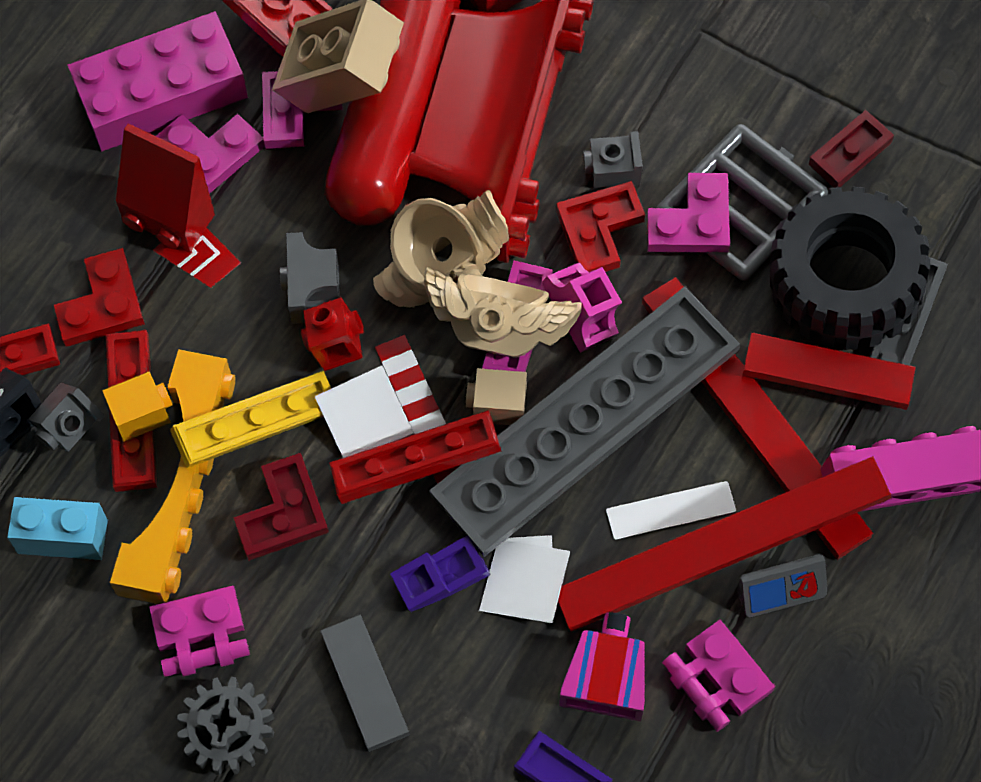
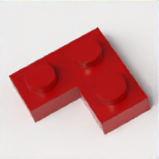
M626 182L556 203V212L575 263L580 262L588 272L603 267L605 272L620 268L621 260L610 232L645 222V213L633 182Z
M123 248L85 258L84 262L93 294L54 305L62 339L66 347L145 324Z

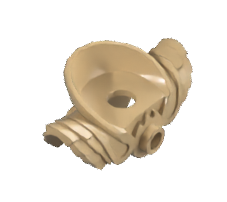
M487 190L481 197L478 196L467 205L458 204L451 206L433 198L417 199L405 205L396 216L391 228L390 249L393 262L373 278L374 287L378 294L396 306L415 307L429 302V296L424 285L426 267L433 271L437 270L444 276L452 278L455 283H457L459 275L463 273L482 276L486 270L485 264L495 259L500 254V248L503 247L502 244L509 240L506 219L501 214L491 192ZM451 243V256L446 261H439L435 253Z
M426 267L424 272V285L426 286L429 302L434 308L435 315L440 321H451L458 340L469 348L507 357H520L531 351L539 342L549 346L556 343L569 332L581 312L582 302L550 301L546 303L549 293L536 288L465 273L459 275L458 281L455 283L452 278L444 276L437 270L433 271Z

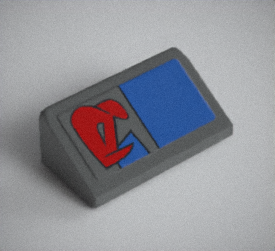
M818 554L743 574L738 583L737 593L745 616L751 618L824 598L827 595L824 556Z

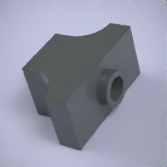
M303 232L287 233V267H280L281 291H288V309L292 324L305 323L304 310L340 298L339 264L336 249H316L311 247L305 241Z

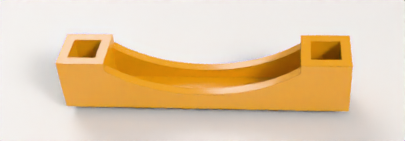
M178 349L167 387L173 403L181 405L183 422L223 407L225 399H231L235 387V375L231 374L226 358ZM181 456L173 485L155 518L131 544L121 543L110 581L117 596L162 604L168 602L170 593L175 594L177 592L181 579V569L177 568L181 553L187 554L190 548L192 529L189 528L192 514H198L201 509L203 490L200 489L203 475L210 474L214 458L186 468Z

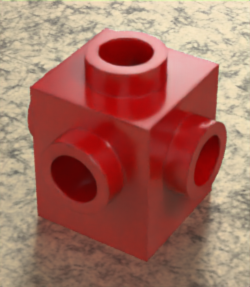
M342 297L303 311L306 328L301 329V335L304 345L309 352H312L324 371L363 358L359 335L364 333L361 318L356 310H349Z

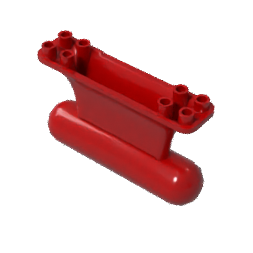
M381 0V7L404 22L399 36L400 44L392 57L387 72L388 81L381 90V93L349 102L325 181V196L330 206L342 219L353 224H380L392 218L400 207L410 174L442 183L459 191L471 200H475L478 196L481 197L484 192L489 190L508 226L509 240L502 244L503 247L500 248V254L496 257L497 260L508 263L511 256L525 259L530 243V235H527L529 222H536L540 200L537 199L539 181L530 179L558 72L562 70L567 51L581 53L585 37V31L582 28L584 20H590L594 0H541L526 8L507 12H481L459 9L461 0Z

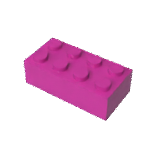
M216 11L68 65L101 152L122 144L123 132L128 123L151 134L166 128L182 114L189 120L248 98L243 72Z

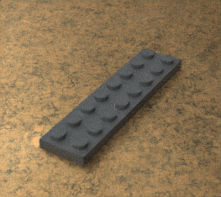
M684 286L499 434L497 437L502 452L462 464L429 490L430 495L465 536L468 535L477 550L485 557L738 352L740 343Z

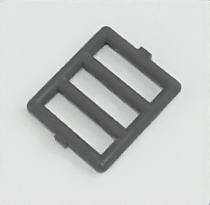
M743 124L736 125L689 172L712 173L717 169L721 173H728V178L782 220H787L788 212L793 207L727 157L742 143L807 192L806 197L816 192H819L821 197L828 195V189L793 162L794 155L783 147L778 151ZM687 175L656 208H677L687 198ZM806 197L799 203L803 207L805 206ZM729 205V225L756 245L757 248L743 262L731 252L696 253L701 257L706 253L736 278L746 281L771 256L772 242L775 240L778 226L768 235Z

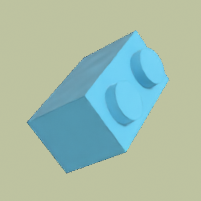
M14 497L7 538L18 554L102 560L108 519L99 503Z

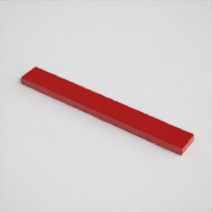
M675 277L644 296L642 304L651 314L681 290L683 286ZM736 354L701 381L785 492L822 478L820 469L822 466L756 380L753 377L743 375L744 365ZM858 513L814 530L837 560L869 540L873 535L871 529Z
M874 456L565 584L561 587L558 602L569 629L574 631L603 619L605 613H617L892 498Z

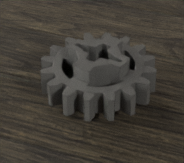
M231 677L226 687H222L218 678H213V689L207 691L203 686L198 685L196 688L200 697L196 701L191 698H185L184 703L190 712L189 714H178L177 719L181 725L187 728L179 731L177 735L181 742H190L184 748L188 758L199 754L196 764L200 769L203 770L211 762L216 775H221L224 765H229L234 774H239L240 762L245 760L248 765L253 767L256 764L252 754L255 751L263 754L267 753L268 749L262 739L274 737V731L272 727L264 724L272 721L274 716L270 709L261 710L267 704V700L264 694L253 698L255 688L252 683L248 682L241 690L239 689L236 677ZM219 701V703H217L215 706H213V707L210 708L209 710H205V709H206L207 707H209L211 704H213V703ZM240 702L252 710L255 720L240 714ZM230 715L234 726H228L226 732L221 735L217 725H225L226 719H229ZM197 732L212 738V750L207 749L201 744ZM243 741H247L244 746L232 752L233 748Z

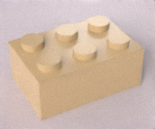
M359 0L296 22L272 91L306 113L381 93V90L388 81L387 72L392 57L400 44L399 36L404 22L373 0Z

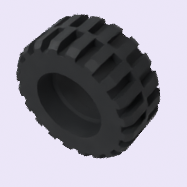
M853 186L852 191L842 192L841 187L828 189V195L822 197L819 192H816L806 197L804 207L801 204H796L788 212L787 220L781 221L776 230V237L772 242L769 276L770 288L773 289V301L777 309H783V319L790 327L798 324L801 336L808 340H812L816 336L821 339L822 346L833 348L834 343L845 344V350L858 349V343L866 342L868 347L879 345L882 342L884 333H886L888 338H893L902 332L903 322L910 324L917 314L918 306L922 304L931 260L928 257L930 249L928 239L925 235H921L922 225L914 216L907 218V207L899 201H896L894 204L888 202V195L879 191H875V194L872 195L864 193L865 188ZM838 246H854L875 255L885 266L888 275L881 282L870 288L847 291L834 288L823 282L813 272L810 263L817 255L827 249Z

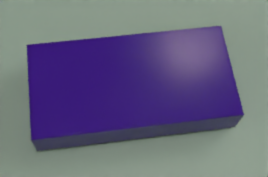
M541 731L537 732L514 766L515 771L532 782L613 781V779Z

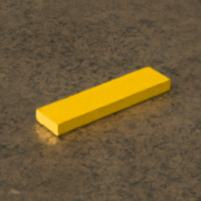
M324 371L176 424L172 426L170 431L186 468L324 417L315 396L330 390L331 386Z

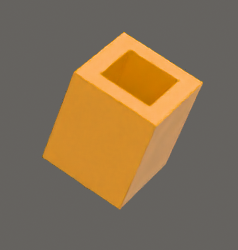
M150 371L102 390L124 442L171 423L166 412V408L173 406L164 383L155 385Z

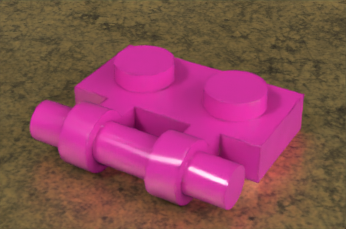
M234 585L149 607L160 652L174 648L177 650V656L161 660L165 677L182 673L183 677L196 674V669L220 663L221 667L234 664V659L250 655L246 638L229 642L228 634L245 630ZM212 638L215 639L216 646L195 652L191 651L190 644Z
M721 619L686 644V651L694 659L691 663L685 665L676 652L669 655L662 662L672 675L670 677L671 682L678 690L683 688L697 706L694 710L702 721L707 719L717 732L730 723L729 718L721 710L725 705L729 703L740 717L775 689L774 684ZM705 673L719 691L709 695L697 680V677Z

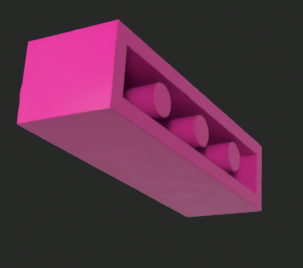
M967 426L953 431L951 435L939 437L936 436V433L930 432L920 434L912 438L911 441L897 443L895 439H885L874 443L870 448L858 450L853 445L843 446L833 450L820 468L822 477L874 456L892 498L865 510L981 492V430H976L975 426Z

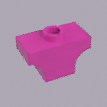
M579 262L548 275L541 282L546 292L549 293L551 301L582 302L580 315L569 330L580 353L613 339L619 333L614 315L616 308L622 301L603 267L588 272Z

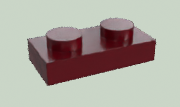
M865 110L810 156L808 165L833 188L841 187L892 143L894 134Z

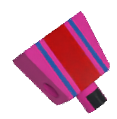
M608 612L605 613L602 633L589 630L583 631L561 688L559 706L641 721L645 704L644 642L627 638L630 625L629 616Z

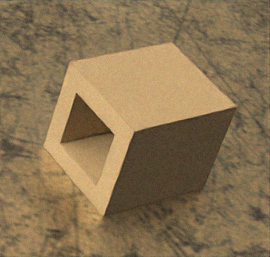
M477 368L476 383L468 382L466 407L473 408L474 415L489 410L493 424L512 425L525 413L527 372Z

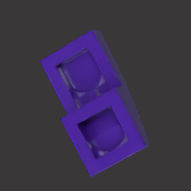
M468 535L432 556L429 553H425L390 573L408 610L411 612L451 596L491 575L480 552Z

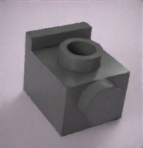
M638 131L630 132V136L590 139V150L583 151V168L585 175L592 174L593 189L609 188L630 181L633 182L634 186L641 185L643 166Z
M60 383L27 420L38 429L34 435L43 445L52 451L60 448L69 452L94 422H100L105 415L79 388ZM68 416H71V418L64 425L65 419Z

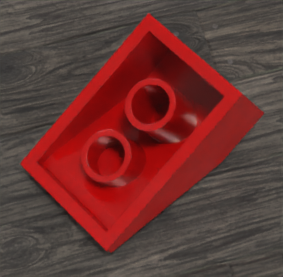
M128 123L123 132L116 203L122 221L134 231L142 232L145 230L156 235L157 239L169 248L176 249L179 246L191 252L215 215L200 157Z

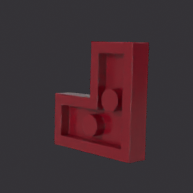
M301 452L261 466L274 504L234 517L248 561L329 533Z

